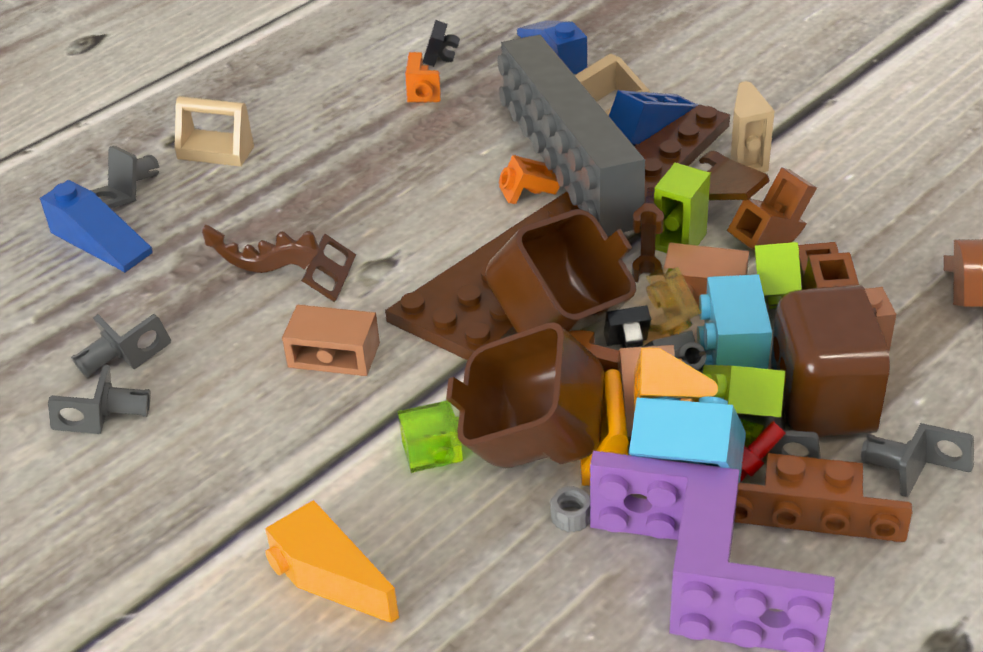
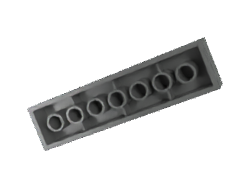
M541 35L502 41V55H498L497 58L498 69L501 76H503V86L499 88L502 106L508 108L512 120L518 122L521 126L524 137H528L531 140L535 152L540 153L544 158L547 169L554 172L559 186L567 190L573 205H577L581 210L592 214L598 220L607 236L612 235L619 229L622 232L633 231V213L645 203V159Z

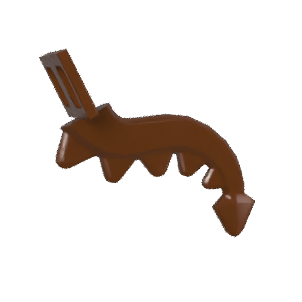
M204 225L202 229L206 246L213 247L225 260L238 268L264 273L275 271L289 264L297 265L304 270L307 267L301 281L333 302L337 300L357 255L327 234H324L319 244H317L313 232L310 231L304 232L298 240H293L289 235L281 231L277 235L276 245L261 240L258 243L259 252L252 245L248 244L244 247L242 253L239 252L237 243L225 244V235L209 225ZM326 245H331L345 255L346 260L343 266L337 264L324 254ZM315 269L321 270L334 279L335 285L332 291L327 290L313 280L312 275Z

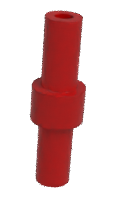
M771 421L748 448L744 445L740 483L748 474L753 477L765 464L761 460L786 434L774 421Z

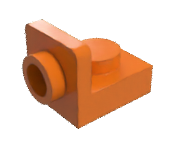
M409 52L405 73L407 102H440V72L438 70H429L428 65H423L422 52Z
M512 155L508 166L502 170L499 178V187L507 202L511 204L517 203L523 188L535 194L546 192L554 195L557 194L560 188L556 175L552 170L547 169L545 163Z

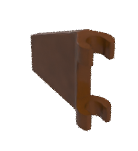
M709 151L699 159L700 164L707 163L712 166L707 171L711 173L709 201L749 200L770 182L768 174L733 161L717 151Z
M647 187L646 202L633 213L634 233H640L641 230L640 256L632 263V276L635 282H639V276L642 273L653 274L654 283H660L662 279V263L655 257L656 234H661L664 230V213L654 204L655 187Z

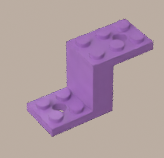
M593 451L590 463V528L603 529L609 532L646 535L658 539L678 540L673 567L669 634L682 635L693 640L708 639L734 643L745 648L761 647L787 652H824L834 596L835 577L730 562L740 469ZM630 494H641L646 496L647 498H636ZM769 609H779L782 611H772Z

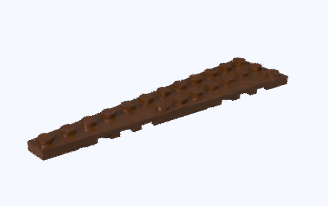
M699 104L635 146L645 159V202L647 187H656L674 163L689 166L729 127L730 114L716 110L711 106ZM566 191L420 288L402 296L400 301L385 310L386 322L465 360H468L471 354L479 347L517 334L487 284L485 277L486 267L494 255L523 226L580 208L572 204L569 193Z

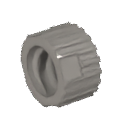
M575 486L558 489L550 500L552 523L555 524V527L560 528L561 531L565 530L566 532L581 531L583 528L585 529L587 525H590V495L587 491ZM568 507L580 508V510L575 512H568L563 509Z

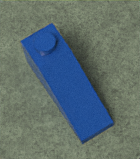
M542 21L517 28V34L520 38L541 35L574 75L587 68V36L573 21Z
M618 90L609 117L635 147L636 144H640L698 106V104L677 94Z
M70 180L58 184L53 190L40 197L50 232L53 235L123 272H127L153 253L152 247L94 192Z

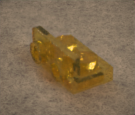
M679 267L659 269L647 275L646 278L650 284L646 287L648 297L656 309L662 308L664 312L651 319L649 331L660 332L661 335L669 333L672 336L691 327L693 324L690 319L701 314Z

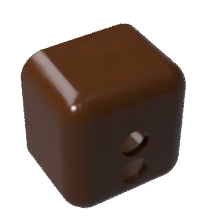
M862 285L795 290L785 294L777 304L770 367L772 370L785 371L783 407L787 423L792 431L814 432L818 434V437L876 433L879 429L890 372V358L887 343L876 318V308H872Z

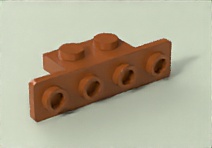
M768 453L765 485L738 482L735 523L905 542L907 540L912 517V503L863 497V463Z

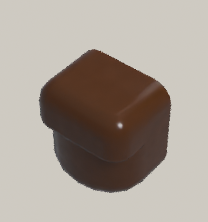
M581 209L571 210L523 226L489 261L485 272L489 288L516 333L553 322L561 325L567 332L580 330L606 319V312L619 310L636 292L635 280L622 260L632 249L624 233L619 229L608 237L598 220L589 212Z
M554 322L485 344L474 351L468 359L463 382L455 377L448 379L446 400L460 411L457 429L458 439L464 446L483 460L500 468H512L548 457L559 464L587 458L593 451L597 450L601 440L604 369L593 353L561 325Z

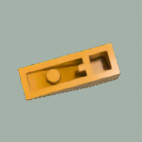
M314 500L265 528L270 547L265 551L268 562L278 575L285 573L297 588L390 623L399 618L395 587Z

